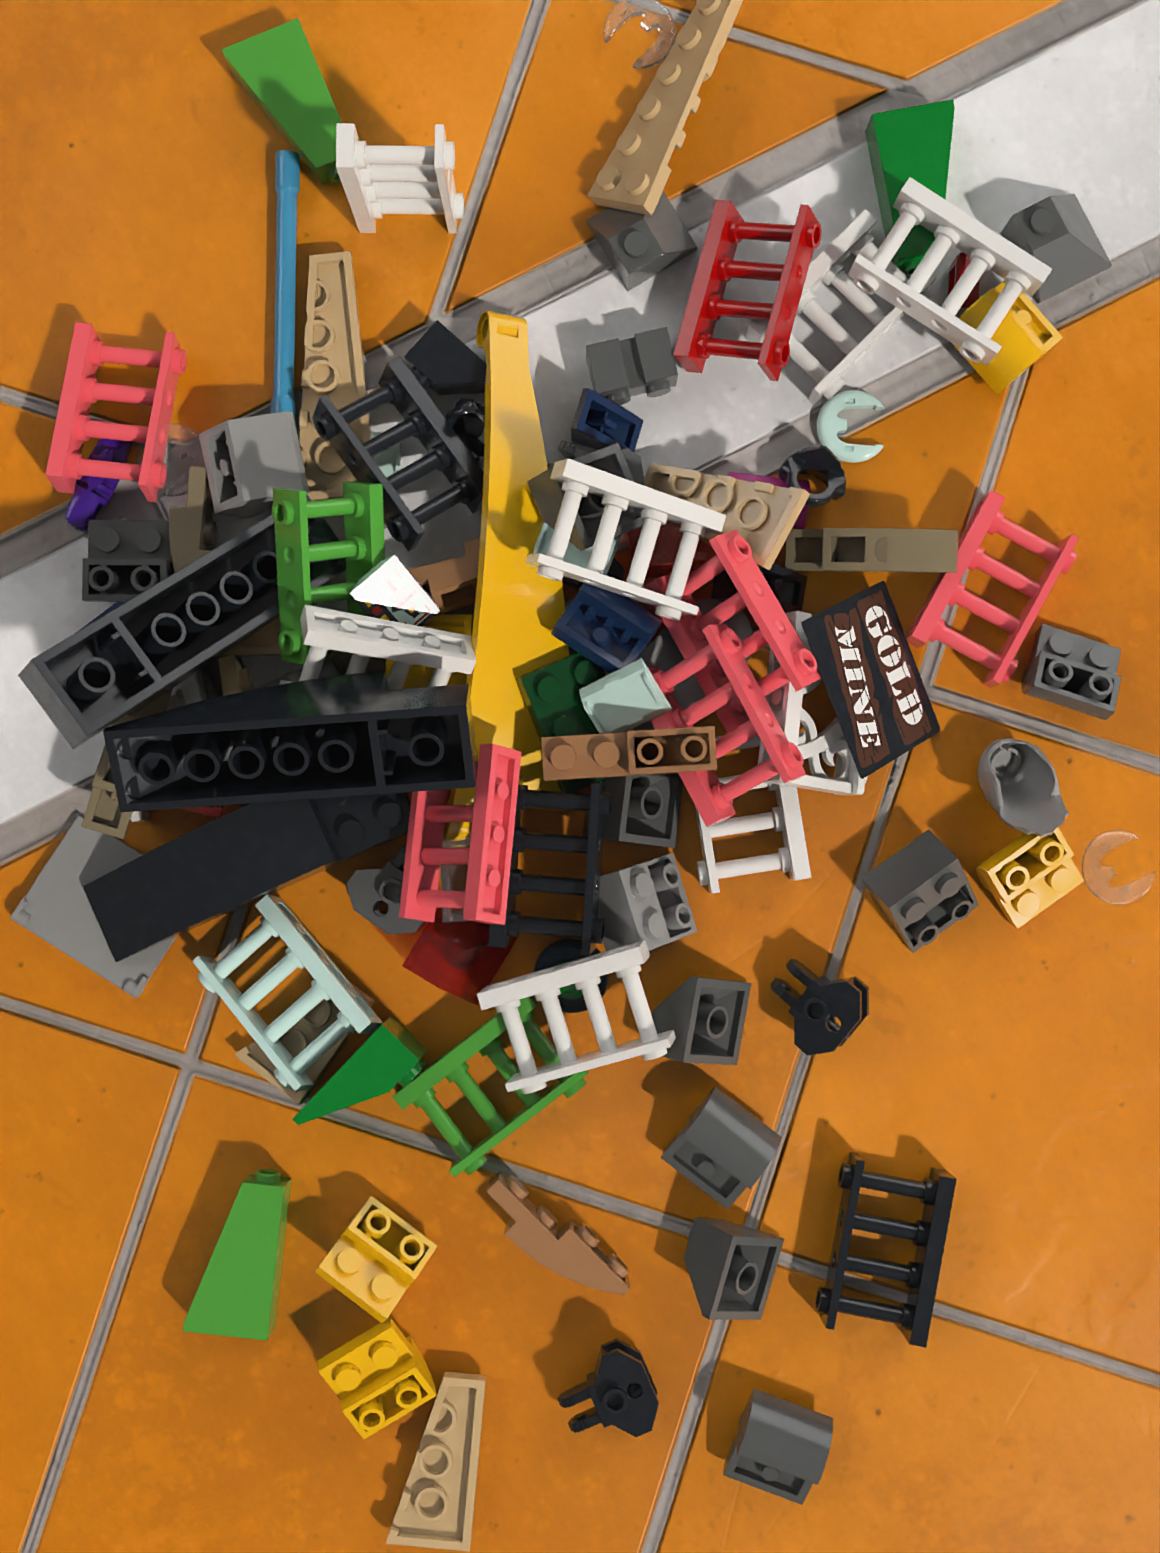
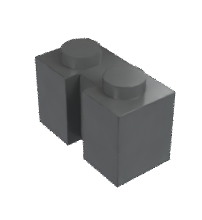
M667 327L634 334V338L621 341L616 338L586 345V360L593 390L617 405L628 403L631 400V396L644 393L647 394V397L662 396L671 391L670 387L676 386L678 372Z

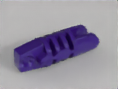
M100 439L88 459L127 463L133 442ZM82 476L80 480L77 479L75 493L68 505L69 508L66 509L67 513H65V519L68 520L67 523L77 530H87L88 520H96L102 506H107L120 480Z

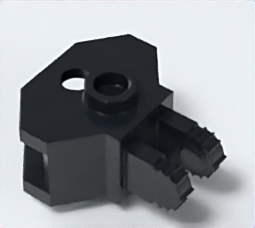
M791 958L786 964L787 969L807 987L805 992L800 995L786 981L775 978L770 985L771 989L791 1007L788 1012L794 1016V1044L807 1056L833 1052L848 1040L869 1015V987L856 976L832 981L825 976L818 977L797 959ZM835 1017L840 1020L841 1026L836 1022Z
M617 1338L601 1345L595 1370L587 1374V1381L564 1391L557 1398L560 1406L564 1408L572 1407L589 1398L593 1401L594 1407L576 1414L568 1422L571 1431L574 1433L602 1423L604 1428L614 1425L632 1436L638 1437L652 1431L659 1405L657 1388L640 1350Z

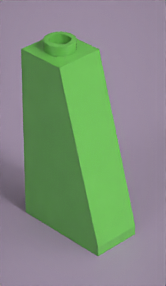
M296 18L223 48V54L233 76L292 148L300 154L301 159L322 184L330 181L332 183L341 182L336 169V123L342 122L299 19Z
M259 1169L255 1171V1174H250L242 1182L185 1318L183 1332L268 1340L275 1329L292 1178L280 1177L281 1172L276 1170Z

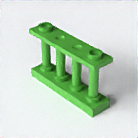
M363 481L342 482L343 498L307 501L305 490L273 488L272 517L275 524L280 619L279 647L283 661L300 665L305 664L310 645L303 644L300 618L304 605L312 606L347 600L348 613L368 616L350 595V592L365 574L380 561L385 560L382 483ZM344 515L345 540L309 545L308 519ZM346 557V583L311 588L310 562Z
M533 996L520 999L521 1005L518 1007L528 1041L547 1065L559 1062L557 1050L533 1020L535 1014L532 1010L537 1006L538 1002ZM500 1012L496 1013L417 1074L405 1088H399L392 1097L402 1110L411 1103L416 1108L421 1107L459 1157L452 1163L449 1169L452 1176L456 1177L463 1170L467 1175L476 1171L487 1161V1158L484 1156L485 1153L561 1094L569 1098L587 1083L583 1077L588 1074V1070L557 1078L558 1081L540 1095L536 1092L522 1094L521 1089L514 1090L525 1107L505 1121L468 1073L467 1069L469 1066L465 1062L479 1051L482 1057L488 1056L506 1081L514 1074L520 1072L500 1046L503 1041L499 1035L507 1030L502 1013ZM445 1077L449 1083L452 1081L456 1083L492 1131L473 1147L434 1097L436 1091L433 1089V1086Z

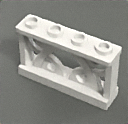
M801 611L785 613L805 648L812 653L801 625L802 621L812 617L811 614ZM771 648L768 674L781 667ZM821 679L797 692L791 682H788L766 695L765 698L788 741L797 746L803 759L808 758L812 776L805 775L800 779L784 783L780 775L777 774L763 783L780 784L841 796L862 795L867 777L860 778L837 716L817 735L814 721L802 708L803 694L815 689ZM801 722L805 732H800L799 734V727ZM761 739L758 765L770 759ZM837 752V756H836V766H835L834 761H833V756H834V754ZM819 753L822 754V758L827 765L835 766L834 778L827 776L823 771Z

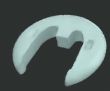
M860 390L840 392L827 400L819 412L817 434L820 443L823 446H827L840 461L858 463L869 460L877 455L884 445H858L841 441L837 434L846 432L847 419L839 418L837 414L845 409L883 410L885 407L876 397Z

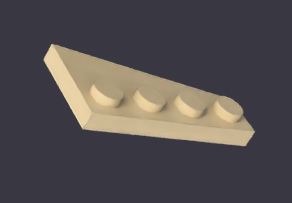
M651 463L644 476V486L725 514L726 518L722 532L706 533L705 538L711 540L715 536L737 529L740 536L750 545L752 557L756 564L769 571L810 495L805 489L779 487L760 481H744L719 474L715 476L700 473L696 470Z

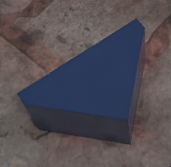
M583 388L571 427V442L596 450L619 443L621 450L628 448L634 452L644 420L595 391Z

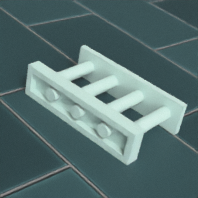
M267 894L255 904L256 908L263 915L260 918L261 924L220 961L217 962L214 958L197 956L192 962L200 971L197 976L203 986L212 993L217 992L274 1064L276 1069L273 1072L278 1081L289 1090L292 1088L294 1091L309 1090L314 1083L304 1071L349 1031L352 1033L357 1031L359 1034H372L383 1022L282 898ZM271 936L276 938L280 936L288 946L285 950L286 956L242 994L228 975ZM297 967L300 969L305 967L314 978L311 981L312 987L268 1026L253 1007ZM323 999L326 1001L331 999L340 1010L337 1013L338 1019L293 1058L279 1041V1038Z

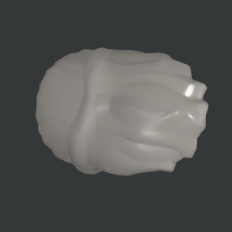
M1012 738L998 739L985 748L977 767V778L985 794V799L997 811L1000 819L1007 826L1027 835L1032 833L1039 837L1052 835L1055 829L1066 821L1064 817L1069 816V812L1066 810L1060 795L1056 770L1047 759L1046 754L1034 744Z

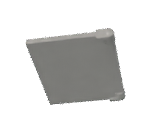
M78 815L24 899L20 901L10 919L137 999L143 993V990L152 978L151 976L177 936L119 962H115L83 886L143 854L114 836L81 827L84 817Z

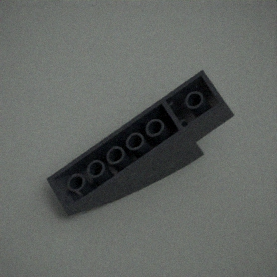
M306 494L307 501H312ZM272 515L36 656L24 667L18 676L72 749L77 748L127 714L130 717L279 617L275 524ZM323 517L308 519L309 545L340 541ZM346 557L310 562L311 588L324 586L346 570Z
M385 670L304 680L248 690L188 704L109 726L103 730L120 812L476 787L478 761L469 684L388 690Z
M402 792L250 803L147 852L84 885L83 888L115 962H119L257 901L267 894L275 893L408 833L411 802L407 793Z

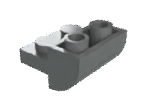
M88 520V558H83L82 571L83 601L128 602L174 574L170 552L169 520Z
M1042 623L1036 631L1030 664L1023 672L1022 692L1023 694L1106 720L1115 712L1121 681V676L1116 675L1121 649Z
M715 1086L690 1115L687 1124L664 1149L661 1158L728 1209L747 1187L751 1189L773 1159L782 1137Z
M753 1389L740 1417L738 1434L724 1462L723 1475L803 1505L812 1484L818 1485L824 1471L832 1440L833 1418Z

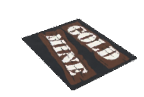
M881 581L802 621V628L812 654L816 659L819 672L861 779L940 732V726L885 581Z

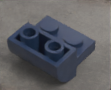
M584 583L573 602L555 624L551 635L611 674L639 659L659 630L663 620L629 597Z

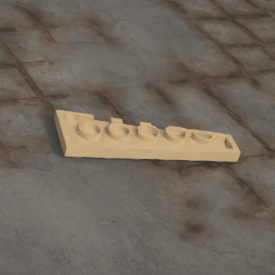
M697 0L693 11L683 28L679 31L673 46L658 68L656 76L644 97L638 103L636 111L624 132L618 138L615 148L603 169L598 173L596 181L587 195L596 206L652 216L672 171L668 167V162L673 150L681 149L686 137L685 132L682 130L689 114H696L701 102L697 95L701 84L712 76L718 62L719 53L726 43L743 0Z
M351 251L309 256L306 304L307 323L305 324L304 336L305 359L301 384L303 391L302 407L299 416V445L309 487L307 495L311 500L343 498L342 482L357 481L330 442L320 437L312 419L319 398L325 395L329 397L337 410L367 395ZM369 413L348 424L361 443L372 439Z

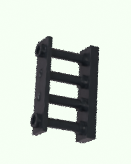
M401 356L386 364L378 382L380 388L337 410L329 397L325 395L319 398L312 419L320 437L330 442L357 481L382 483L384 519L387 521V528L396 541L402 542L409 552L417 546L425 531L421 525L460 502L466 504L472 514L482 509L484 471ZM387 403L394 405L404 418V421L361 443L348 424ZM411 436L418 438L428 451V455L386 477L373 460V457ZM435 469L442 471L451 483L452 488L410 511L396 491Z
M519 774L505 925L490 924L489 946L506 948L514 941V936L518 937L520 933L582 938L581 955H590L595 950L596 944H602L605 923L604 918H598L603 825L604 817H610L612 791H606V780H597L591 783V794L529 790L528 785H522L523 774ZM528 806L590 811L588 837L526 832L525 827H520L521 810L525 811ZM525 849L587 854L586 879L524 874L523 869H518V854L523 853ZM522 891L585 896L583 921L521 916L520 911H515L516 894L521 895Z
M850 1152L848 1163L842 1162L839 1171L838 1187L843 1188L826 1284L825 1288L819 1287L817 1291L815 1311L820 1313V1318L825 1328L832 1330L835 1327L837 1312L898 1324L899 1329H902L901 1332L909 1345L926 1348L957 1179L948 1171L931 1168L929 1179L924 1178L923 1182L863 1171L865 1161L858 1153ZM860 1187L920 1199V1202L924 1204L922 1220L910 1223L856 1212ZM852 1229L913 1240V1245L917 1246L914 1262L909 1261L908 1265L848 1254ZM845 1271L905 1282L906 1287H909L907 1303H901L899 1307L841 1295Z

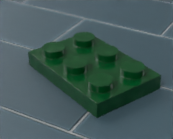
M578 652L515 678L540 741L541 737L600 734L583 707L579 689L605 677L606 674L603 668ZM603 778L556 781L561 792L574 793Z

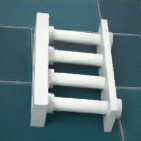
M336 123V169L360 233H376V218H383V214L445 215L448 233L457 234V219H464V193H457L452 170L455 169L454 141H447L444 124H435V146L367 145L366 141H360L355 124Z
M909 177L893 205L899 211V219L872 260L869 261L859 254L848 276L853 279L854 284L861 291L867 294L876 293L959 347V352L966 359L988 365L1002 347L991 340V337L1020 293H1027L1032 297L1044 283L1052 268ZM922 225L934 233L936 239L905 284L884 270L913 226ZM956 247L968 255L971 262L940 307L920 294L948 249ZM991 270L1004 278L1006 285L978 328L974 329L955 315L984 271Z
M867 209L810 263L797 313L801 314L803 312L847 355L829 372L792 334L790 335L789 356L817 383L808 398L813 405L822 396L827 400L831 399L846 383L842 377L906 314L897 307L889 314L884 312L843 271L845 266L842 263L852 253L856 257L860 254L871 261L878 250L872 243L874 238L871 236L877 219ZM892 261L884 270L905 284L909 280ZM933 274L920 292L929 300L932 295L928 291L936 280ZM823 282L827 286L833 284L875 326L860 343L814 300L816 295L813 292ZM754 319L748 325L745 338L749 342L762 343L769 321Z
M568 458L555 462L550 479L563 483L561 490L565 491L547 555L541 553L528 554L525 563L538 567L536 574L547 579L562 582L563 576L656 606L655 614L668 619L680 621L681 615H697L698 606L681 601L699 538H704L706 533L722 532L726 515ZM589 492L603 497L601 504L605 508L587 569L565 562L563 559L581 498L587 497ZM627 507L642 511L641 518L644 519V523L627 580L624 582L603 575L621 512L626 511ZM668 520L681 525L679 531L683 535L666 593L663 595L642 587L660 526L665 525Z
M304 605L301 614L303 644L310 645V649L299 681L318 679L327 651L331 649L353 653L345 675L365 673L368 661L372 657L393 660L394 663L387 679L388 690L402 689L409 669L414 664L435 668L428 687L446 686L453 672L472 674L476 664V657L469 635L310 605ZM280 680L279 685L292 682Z
M756 736L734 750L759 747L760 737ZM740 775L718 779L721 783L726 784ZM761 783L752 789L768 787L769 791L775 790L778 807H772V812L729 818L706 827L695 806L703 861L696 862L700 886L707 885L708 892L711 894L719 893L718 879L781 869L782 873L789 872L790 880L811 878L797 787ZM774 828L775 832L782 831L784 848H778V853L715 863L711 838Z
M645 940L491 984L477 993L481 1010L495 1007L497 1013H502L520 1070L519 1073L514 1074L506 1082L507 1092L521 1089L522 1094H529L547 1086L546 1082L640 1055H642L644 1061L668 1053L667 1048L671 1047L676 1038L674 1030L657 1034L638 974L642 970L640 964H644L650 957ZM613 972L616 973L617 978H622L641 1038L619 1045L616 1044L598 984L601 982L600 976ZM575 984L576 989H581L600 1048L598 1051L576 1056L557 996L561 994V987ZM535 995L536 1001H541L560 1060L559 1062L541 1067H536L518 1007L521 1005L520 999Z

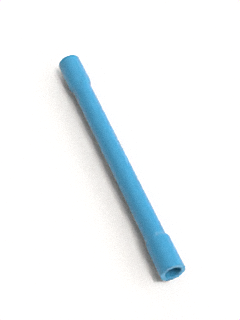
M280 150L275 153L277 209L274 375L271 413L293 412L295 421L297 196L300 190V154L291 150Z

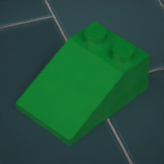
M391 1015L292 1120L300 1125L390 1092L397 1083L405 1088L426 1064L421 1057L427 1051V1048Z

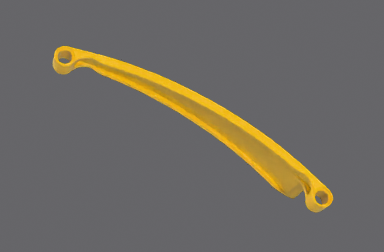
M485 310L479 318L476 329V344L478 348L484 350L487 364L481 534L471 638L476 664L472 674H467L466 681L470 688L477 761L479 759L480 744H496L520 751L521 763L519 774H523L522 785H528L529 790L561 792L556 780L544 781L541 741L515 679L569 655L568 645L551 635L555 624L565 612L563 581H555L536 574L538 568L531 567L530 564L525 563L527 555L534 553L535 544L544 524L527 481L548 470L540 420L529 372L528 326L524 318ZM476 787L452 789L446 805H474ZM527 806V808H531V809H541V810H551V811H562V812H563V811H567V810H568V809H554V808H541V807H528V806ZM445 822L443 842L470 844L472 822Z

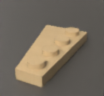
M456 1372L444 1373L385 1544L470 1552L486 1375Z

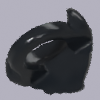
M461 398L456 403L455 408L446 414L445 419L476 462H478L481 456L484 457V444L478 438L482 435L485 427V406L475 402L473 399Z
M827 446L807 447L789 456L779 469L778 476L782 481L786 479L787 488L802 489L797 482L798 474L813 475L826 485V491L820 494L810 493L805 505L821 506L828 503L831 499L838 500L846 492V478L841 462Z

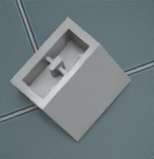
M284 411L231 419L199 434L215 514L252 518L272 509L273 488L305 490L306 494L309 493L293 412Z
M673 853L600 875L598 918H604L603 943L606 951L642 940L646 941L648 951L698 932Z

